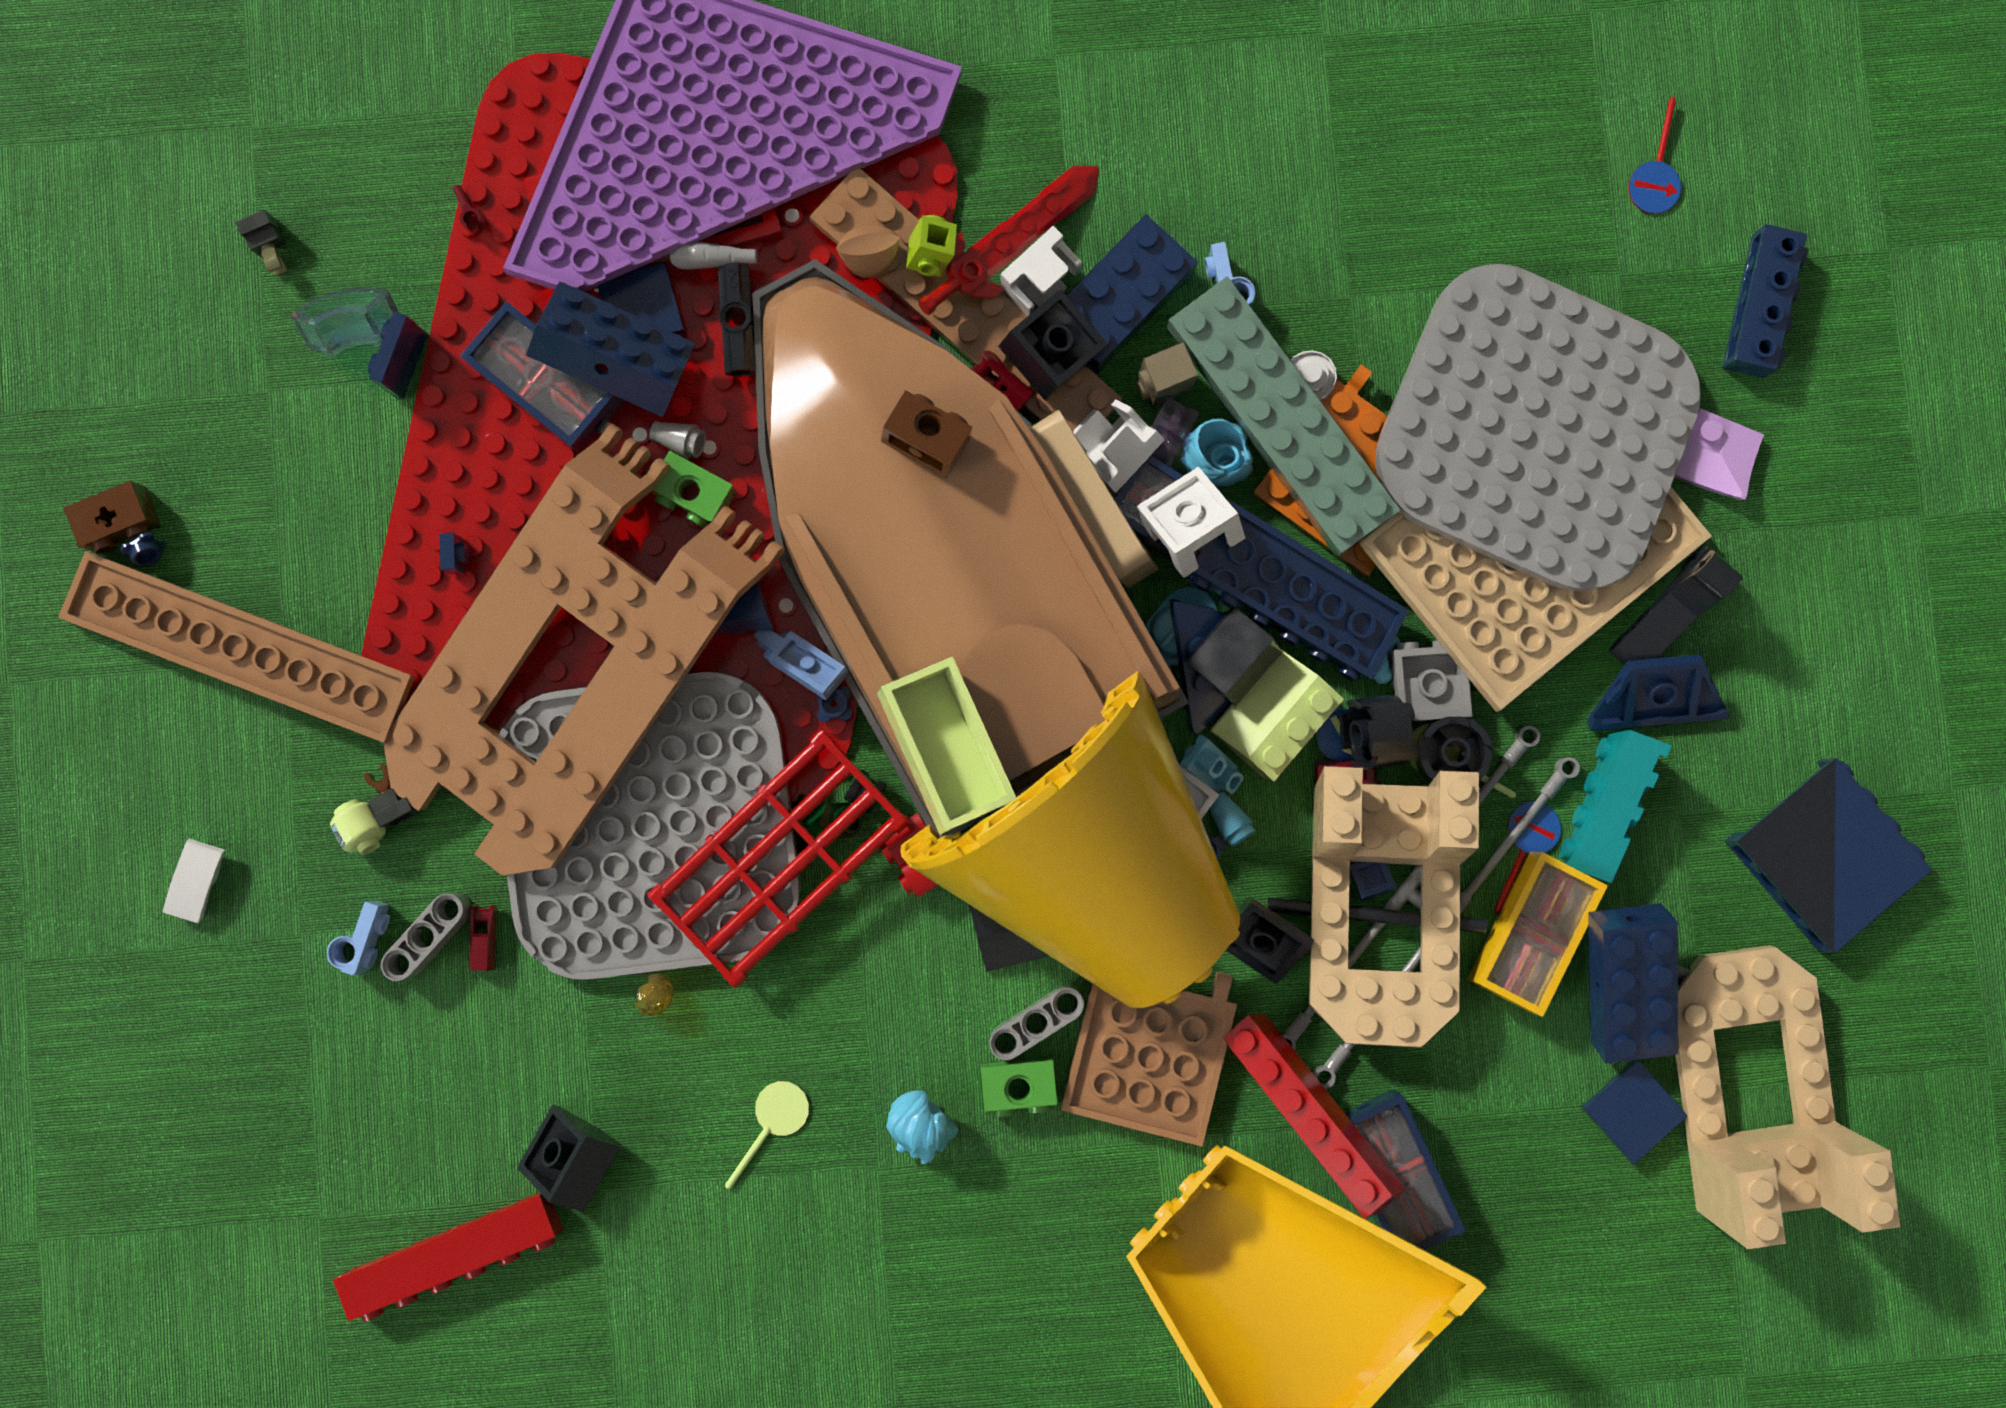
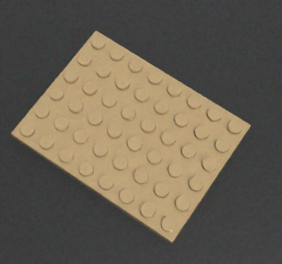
M1670 486L1647 548L1637 565L1621 579L1590 591H1570L1547 584L1409 521L1399 512L1362 540L1359 545L1497 712L1502 710L1712 535Z

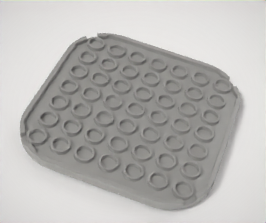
M1505 264L1479 266L1464 272L1454 279L1440 294L1432 308L1377 442L1375 455L1377 476H1380L1385 490L1400 508L1399 513L1416 525L1557 588L1570 591L1595 590L1607 586L1628 574L1640 561L1647 548L1699 413L1701 394L1698 376L1690 358L1681 346L1656 328L1522 268Z
M700 672L687 674L557 866L507 875L512 918L518 938L531 957L534 956L539 962L548 967L549 971L563 977L585 980L712 964L671 919L649 899L647 893L658 883L662 884L706 842L705 838L709 834L714 835L759 792L757 789L762 784L766 785L786 766L782 734L777 716L767 699L755 687L740 678L723 673ZM587 687L549 692L527 701L515 711L516 713L510 718L506 726L501 729L499 735L537 762ZM787 784L776 797L791 811ZM768 802L723 846L739 861L783 819V816ZM794 829L748 872L763 888L797 856ZM715 853L667 901L680 915H683L731 868ZM800 874L773 898L787 914L791 913L799 905L801 893ZM740 879L691 927L707 942L756 894ZM765 906L717 954L724 962L741 960L781 921Z

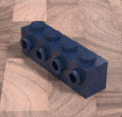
M1765 224L1752 235L1723 361V369L1764 378L1781 367L1785 358V349L1782 348L1784 336L1788 334L1793 322V315L1790 314L1792 302L1798 296L1801 285L1800 281H1797L1798 273L1808 255V248L1804 247L1807 234Z

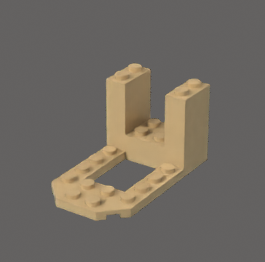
M1324 766L1314 788L1311 938L1314 939V942L1310 947L1309 1006L1324 1019L1345 1044L1420 1048L1459 1012L1460 864L1479 849V772L1440 771L1428 787L1363 784V768ZM1350 862L1421 865L1420 972L1348 969Z
M1771 945L1698 955L1689 967L1691 971L1682 983L1678 985V1055H1676L1683 1111L1687 1114L1684 1122L1696 1211L1747 1249L1786 1244L1782 1213L1823 1207L1862 1233L1900 1227L1890 1150L1836 1122L1817 978L1778 948ZM1780 1020L1794 1124L1727 1133L1714 1030Z

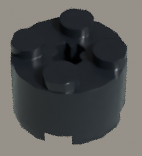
M1394 694L1352 699L1346 702L1349 709L1348 713H1343L1340 716V736L1343 749H1350L1355 759L1350 762L1352 767L1369 770L1403 765L1407 760L1415 759L1417 746L1413 740L1411 725L1415 719V712L1410 702L1403 703Z
M1460 716L1445 717L1429 725L1418 737L1415 764L1421 776L1429 783L1433 781L1440 771L1479 772V781L1489 771L1492 759V741L1486 730L1475 720ZM1447 745L1450 748L1456 746L1459 748L1461 753L1457 755L1460 759L1458 762L1455 759L1450 761L1445 755L1448 752L1446 750Z

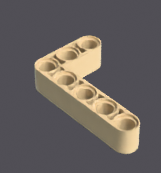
M1055 411L1030 427V431L1047 453L1117 578L1127 588H1130L1159 570L1150 553L1131 528L1061 411Z

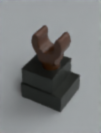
M381 764L380 767L384 773L381 781L377 782L373 774H364L367 784L375 787L376 791L380 794L368 802L379 827L392 829L422 813V811L416 810L409 804L406 797L402 799L394 792L393 788L391 789L387 765Z

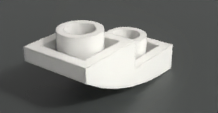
M190 838L186 841L169 887L163 913L195 923H199L202 920L211 887L218 878L224 849Z

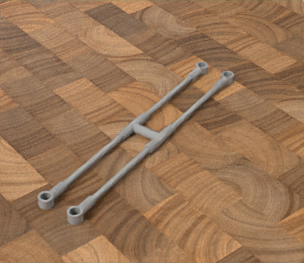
M1525 726L1517 730L1516 741L1501 758L1500 761L1502 763L1479 790V805L1508 768H1513L1528 747L1538 744L1540 733L1537 728ZM1525 730L1530 731L1533 735V740L1530 743L1523 740ZM1565 757L1556 762L1555 773L1540 790L1541 795L1463 893L1460 892V914L1467 908L1472 901L1470 898L1547 800H1552L1567 779L1578 775L1580 765L1576 759ZM1566 761L1572 765V772L1569 775L1565 774L1562 770V765ZM1421 865L1415 867L1383 909L1400 910L1408 900L1421 910V892L1417 889L1421 884ZM1375 922L1348 956V969L1353 966L1386 923ZM1421 947L1401 972H1413L1420 963ZM1310 1006L1304 1013L1301 1012L1285 1033H1281L1284 1038L1289 1039L1290 1046L1294 1051L1296 1049L1295 1042L1307 1026H1309V1023L1312 1022L1310 1019L1315 1014V1011ZM1340 1044L1324 1065L1314 1069L1313 1074L1317 1079L1321 1071L1329 1072V1081L1321 1083L1325 1089L1334 1085L1336 1080L1335 1074L1349 1055H1351L1350 1050L1355 1044Z

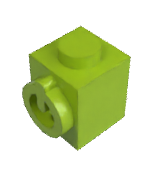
M922 215L909 237L906 268L918 271L925 276L941 277L954 257L957 224L950 223L940 216Z

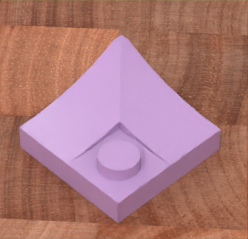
M1699 408L1696 422L1674 478L1727 497L1745 500L1754 462L1764 434Z

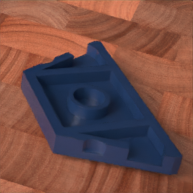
M1171 599L1169 602L1182 690L1189 704L1185 705L1188 730L1195 734L1199 733L1227 710L1231 703L1185 660L1223 618L1227 611L1222 612L1210 607L1197 606L1178 599Z
M1700 655L1627 661L1588 717L1587 724L1591 731L1723 720L1729 719V713L1721 700L1717 687Z

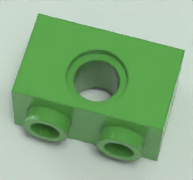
M669 450L664 461L670 464V469L652 491L656 495L654 501L671 511L677 506L688 512L685 517L686 519L705 528L706 524H710L724 506H729L737 490L729 482ZM689 485H698L700 487L698 497L691 501L684 500V489Z
M1052 1057L982 1063L980 1065L984 1112L992 1111L993 1117L1014 1115V1109L1028 1108L1029 1113H1044L1050 1111L1051 1105H1057ZM1021 1078L1028 1082L1030 1088L1026 1095L1016 1097L1010 1093L1008 1087L1014 1079Z

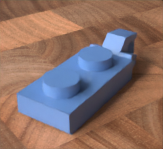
M758 630L754 634L757 645L766 651L763 655L770 664L824 700L830 697L848 675V670L844 665L792 631L789 633L783 631L780 636L772 630Z

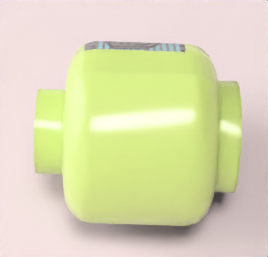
M354 799L335 809V816L332 818L330 825L343 851L349 853L359 852L360 855H366L380 847L379 841L385 835L386 828L379 827L368 802Z

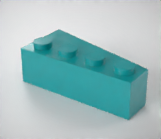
M1632 730L1607 734L1606 738L1603 737L1595 754L1599 758L1596 768L1588 774L1584 783V791L1587 792L1582 805L1577 806L1572 817V825H1575L1571 838H1567L1564 841L1560 851V858L1563 859V863L1602 883H1612L1630 842V836L1625 833L1628 828L1632 829L1639 822L1644 810L1640 799L1648 791L1649 787L1654 788L1659 776L1658 773L1654 772L1659 755L1667 758L1672 745Z

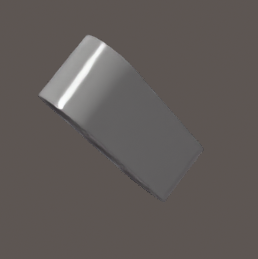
M446 893L436 897L383 956L381 970L385 977L391 981H402L419 975L468 921L472 906L471 900L462 893ZM451 899L458 905V914L454 919L449 918L445 912V906ZM425 927L430 928L434 935L430 946L425 945L421 940V932ZM401 954L406 956L409 961V968L405 973L399 971L396 964L397 958Z
M1063 985L998 1025L990 1035L989 1047L992 1054L1001 1060H1011L1075 1020L1084 1008V1001L1080 992L1072 986ZM1070 993L1077 998V1005L1073 1011L1062 1012L1057 1008V1000L1062 994ZM1040 1013L1045 1016L1047 1024L1042 1031L1033 1032L1027 1028L1026 1020L1031 1014ZM999 1034H1012L1016 1039L1015 1047L1010 1051L999 1050L995 1044Z

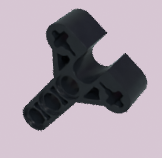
M1703 545L1687 559L1667 589L1613 643L1608 652L1623 665L1627 661L1656 659L1699 615L1717 601L1729 595L1741 582L1743 576L1715 551Z

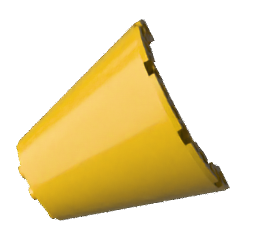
M1137 671L1107 693V699L1101 711L1105 721L1092 726L1071 749L1072 755L1047 772L1021 795L980 821L963 835L959 831L951 835L942 836L939 839V834L929 824L903 843L900 852L902 858L911 868L1131 1008H1145L1162 1001L1165 1004L1172 1003L1181 995L1182 990L1193 982L1200 983L1208 978L1213 970L1211 966L1222 956L1228 946L1239 937L1240 914L1146 682L1139 671Z
M1216 1145L1206 1155L1203 1162L1207 1166L1196 1174L1194 1172L1191 1173L1178 1188L1183 1193L1179 1199L1175 1197L1172 1201L1167 1200L1154 1215L1158 1221L1149 1231L1144 1227L1135 1235L1130 1242L1134 1248L1126 1256L1213 1408H1371L1429 1343L1455 1317L1461 1316L1487 1288L1479 1278L1226 1145L1223 1148Z

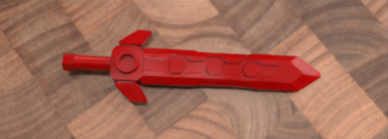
M1072 166L1040 191L1038 196L1008 220L1000 223L971 246L966 253L964 252L966 246L963 234L961 232L956 235L954 257L946 268V274L949 279L928 296H924L918 301L923 313L927 315L932 314L937 306L957 290L961 294H971V298L994 299L1004 291V288L1000 285L985 280L990 279L1058 221L1063 220L1094 195L1099 168L1097 166Z

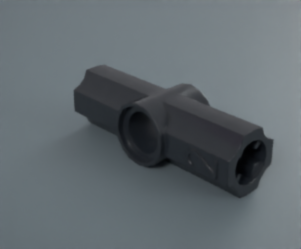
M725 264V266L718 268L719 320L722 325L725 375L747 377L756 374L750 268L747 265ZM741 314L746 316V320L741 326H729V321L734 315Z

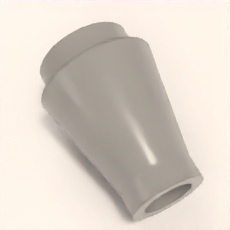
M656 420L650 429L649 437L651 441L659 443L686 459L691 457L698 458L703 452L706 433L704 430L699 429L696 424L666 423Z

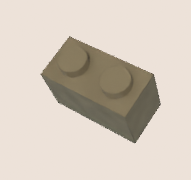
M1184 342L1144 358L1140 372H1138L1139 380L1136 381V385L1143 400L1148 399L1152 408L1191 392L1198 374Z

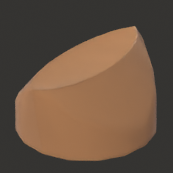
M863 225L847 232L839 241L836 250L846 267L853 274L862 278H875L884 274L891 267L899 246L900 237L892 230L882 226Z

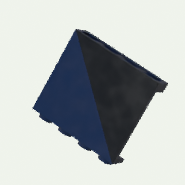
M1836 758L1819 760L1817 764L1821 769L1747 832H1735L1724 842L1817 951L1834 954L1932 869L1924 861L1926 857L1922 850L1913 843H1909L1900 833L1902 829L1897 821L1885 815L1876 805L1878 803L1876 797L1868 789L1860 787L1854 780L1852 769L1845 762H1841Z

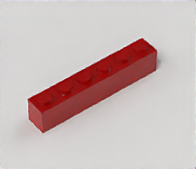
M1265 1013L1248 1015L1223 1038L1364 1219L1379 1214L1406 1191Z
M539 1192L345 1271L334 1278L333 1282L347 1320L351 1321L361 1317L363 1322H366L385 1313L383 1307L392 1303H396L397 1308H400L418 1300L417 1293L430 1288L431 1293L434 1294L452 1286L453 1282L451 1279L463 1274L466 1280L481 1275L487 1271L485 1265L495 1261H499L500 1266L506 1265L521 1257L520 1251L533 1247L534 1252L545 1249L556 1243L554 1237L563 1231V1227L554 1204L549 1203Z

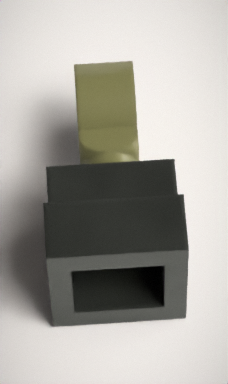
M262 210L235 222L240 235L245 238L249 249L258 256L262 255L263 262L269 273L273 272L276 277L288 272V268L277 248L287 244L281 233L280 225L274 216L266 210Z

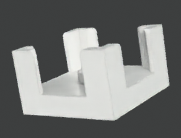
M1199 467L1137 506L1147 533L1154 541L1158 538L1169 550L1175 568L1183 578L1199 567L1194 551L1224 533L1230 547L1245 539L1238 513Z

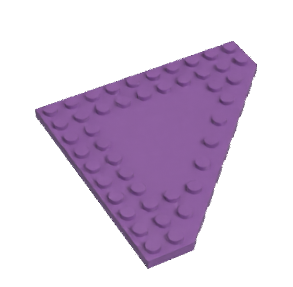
M615 0L503 269L507 275L553 290L556 289L559 281L576 287L583 292L673 253L684 245L700 241L847 176L857 168H865L939 135L962 76V66L752 0Z

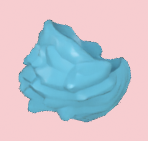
M1211 419L1200 424L1184 440L1181 461L1186 467L1187 472L1189 473L1199 467L1214 486L1229 487L1244 480L1253 471V456L1246 444L1247 434L1237 424L1224 419Z
M915 1090L907 1092L892 1103L886 1128L893 1140L897 1142V1151L899 1153L908 1151L912 1158H920L921 1164L931 1162L937 1152H942L946 1149L948 1143L958 1134L957 1125L952 1120H949L935 1103L929 1101L928 1094L925 1091Z

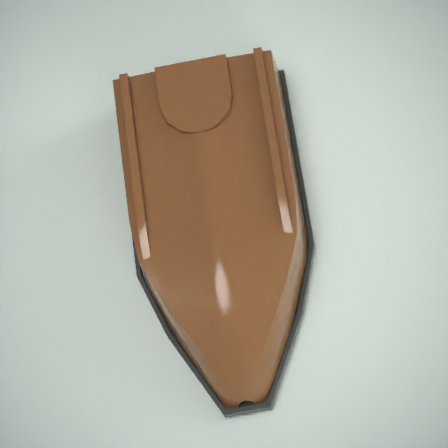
M816 259L752 293L758 448L775 541L784 547L779 562L833 659L847 668L848 675L845 681L926 826L930 824L939 834L877 696L881 686L953 656L1016 798L1047 772L1072 755L1071 749L1092 726L1105 721L1101 711L1105 705L1107 693L1135 672L1139 671L1143 676L1160 719L1189 704L1047 453L1030 431L1031 423L1015 410L1004 394L972 371L947 347ZM905 390L914 395L922 394L934 403L935 407L946 413L954 412L959 414L967 421L968 425L973 427L970 440L948 478L881 442L883 426ZM931 427L919 429L926 436L937 434V431ZM995 810L989 814H986L980 818L968 822L942 835L939 834V839L942 836L951 835L959 831L961 832L962 830L968 828L969 826L977 823L978 821L984 819L985 817L993 814L998 810Z

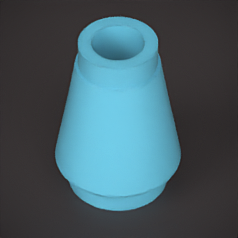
M1224 791L1219 793V796L1210 807V812L1223 841H1228L1231 847H1234L1255 833V829L1251 825L1253 821Z

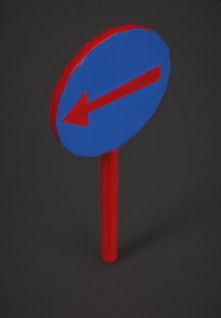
M1671 97L1668 102L1656 161H1649L1640 165L1632 173L1628 182V194L1632 203L1639 210L1648 214H1659L1669 210L1677 202L1681 193V181L1677 172L1670 165L1663 162L1676 104L1675 97Z
M1535 801L1523 803L1515 808L1509 816L1507 826L1509 834ZM1546 804L1543 805L1514 842V846L1520 849L1494 908L1496 914L1501 912L1526 854L1530 852L1546 853L1554 848L1559 841L1561 833L1560 819L1555 811Z

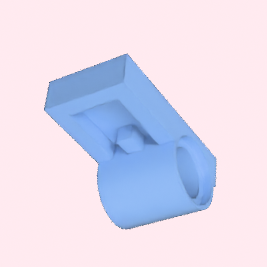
M1225 242L1211 244L1209 257L1204 258L1208 279L1214 278L1216 285L1228 276L1238 291L1246 295V302L1252 307L1255 297L1253 283L1245 277H1232Z
M379 901L364 902L353 935L337 937L328 945L327 959L332 966L341 969V972L353 976L366 974L367 970L373 967L378 955V950L375 949L378 937L384 934L389 924L390 915L387 914L390 905ZM347 942L351 943L355 949V956L352 961L347 960L343 954V948Z

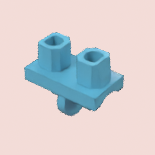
M1199 735L1196 739L1195 745L1185 750L1183 760L1180 763L1183 768L1218 794L1222 789L1233 794L1244 779V776L1236 770L1238 766L1208 738Z

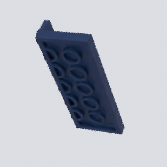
M1228 500L1239 515L1245 539L1230 547L1225 534L1222 533L1200 547L1195 555L1199 567L1188 575L1190 577L1188 583L1201 591L1207 592L1210 589L1220 595L1219 602L1229 608L1233 606L1238 609L1240 607L1250 613L1248 618L1255 624L1263 628L1271 626L1280 632L1278 637L1293 646L1301 644L1310 650L1308 655L1323 664L1331 662L1339 667L1338 673L1341 676L1357 682L1358 679H1373L1409 610Z

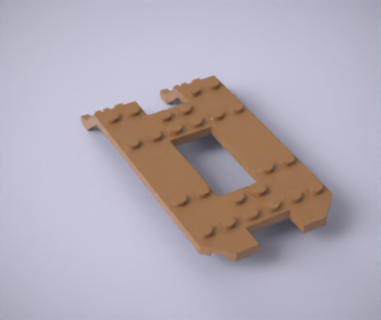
M610 424L596 442L563 467L393 723L387 742L383 743L390 787L402 799L406 797L409 804L416 810H426L443 785L494 824L474 854L502 876L557 866L737 600L774 567L784 551V547L774 541L768 544L760 559L756 561L750 557L764 539V533L759 529H755L745 544L738 548L742 545L753 527L747 520L742 521L737 526L735 533L730 539L724 538L722 534L736 517V513L727 506H724L708 526L678 551L657 584L606 547L604 542L623 514L653 491L670 469V464L659 458L652 463L650 470L644 477L636 474L649 460L651 451L645 446L638 449L639 442L634 438L627 439L616 456L610 455L609 452L612 451L623 435V431L615 424ZM562 607L611 643L614 648L537 762H535L484 722Z

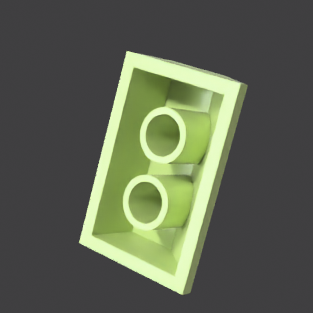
M1283 650V653L1236 706L1231 704L1210 729L1216 737L1258 775L1271 781H1275L1344 700L1319 675Z

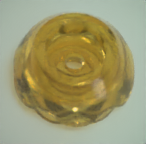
M662 972L660 974H650L648 983L638 989V1002L634 1004V1007L641 1011V1015H659L668 1007L674 994L673 985L668 976Z

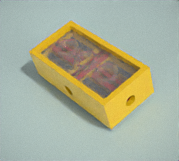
M1530 852L1467 980L1529 1013L1543 1017L1589 925L1588 912L1596 911L1608 885L1543 852Z

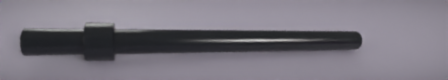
M1268 897L1267 908L1273 912L1311 916V901ZM1349 905V920L1421 927V912ZM1460 917V931L1486 934L1487 919Z

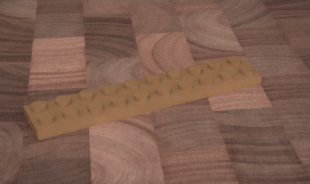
M860 168L851 171L812 213L810 222L837 245L847 232L863 225L882 226L895 232L900 237V242L893 263L884 274L875 278L971 363L979 364L982 361L981 355L986 350L995 353L1011 372L1035 392L1023 408L1039 422L1055 411L1060 410L1074 431L1092 410H1098L1107 418L1114 411L1111 404L1115 400L1120 402L1123 400L1121 396L1086 366L1048 399L1044 400L998 347L1010 330L1027 317L1002 292L994 299L971 298V294H961L957 290L937 306L932 314H924L919 307L918 301L922 297L928 296L949 279L946 269L941 277L925 276L918 271L906 268L909 237L919 219ZM993 370L991 371L997 378L1000 377Z
M87 551L83 555L58 618L383 743L387 742L392 725L403 710L416 677Z

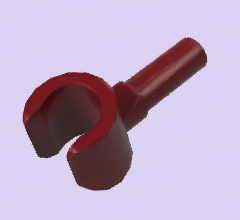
M455 185L453 191L462 209L460 214L461 224L471 231L467 223L468 218L471 215H477L480 224L484 225L485 219L483 215L475 208H472L461 185Z

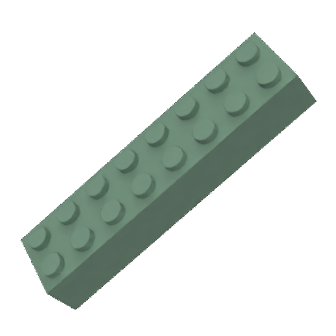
M1228 276L1168 320V330L1179 344L1184 342L1193 364L1238 425L1243 428L1249 440L1335 556L1343 553L1400 511V508Z

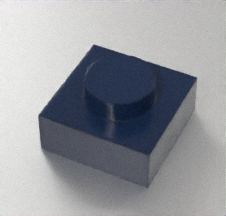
M440 533V570L449 574H465L464 564L469 562L468 544L464 542V538L455 533Z
M1356 862L1350 865V876L1361 901L1395 890L1396 885L1387 863Z

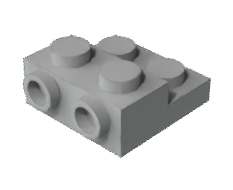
M1433 641V647L1419 648V642L1397 644V650L1389 653V666L1393 673L1391 688H1395V695L1403 703H1411L1415 712L1414 721L1441 720L1449 716L1472 717L1469 678L1438 641Z

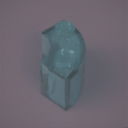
M353 288L317 298L291 314V317L307 347L332 358L343 350L354 346L370 344L380 347L383 341L381 339L383 324L386 320H391L395 311H399L390 292L374 288Z

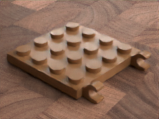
M1216 971L1211 996L1182 990L1181 995L1172 1003L1165 1004L1162 1001L1145 1008H1131L1096 985L1091 984L1062 1100L1061 1111L1203 1147L1227 1048V1043L1223 1038L1231 1031L1237 1007L1236 1003L1227 1001L1233 977Z

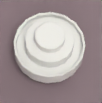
M1313 350L1303 351L1293 356L1290 361L1320 401L1327 398L1333 391L1337 379L1336 367L1332 360L1325 354Z

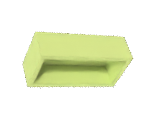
M953 656L881 686L877 696L940 835L998 810L1016 798Z

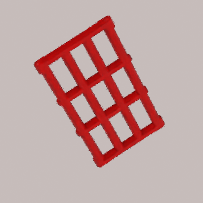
M822 728L809 739L810 743L766 785L762 784L757 788L759 792L714 835L709 834L705 838L706 842L662 884L658 883L647 893L649 899L671 919L735 989L748 978L747 974L791 932L795 933L799 929L798 925L843 882L848 883L852 879L851 875L895 833L899 834L910 824L908 817L903 815L880 792ZM827 747L841 764L790 811L776 795ZM852 774L867 790L815 838L801 821ZM877 800L891 817L852 855L840 864L826 848ZM769 802L783 816V819L746 855L737 861L723 845ZM795 829L809 845L763 888L748 872ZM717 853L731 869L683 915H680L667 899L706 861ZM820 856L834 872L791 913L787 914L773 898L815 858ZM742 879L756 895L717 933L705 942L691 926ZM767 906L781 922L731 969L719 957L717 952Z

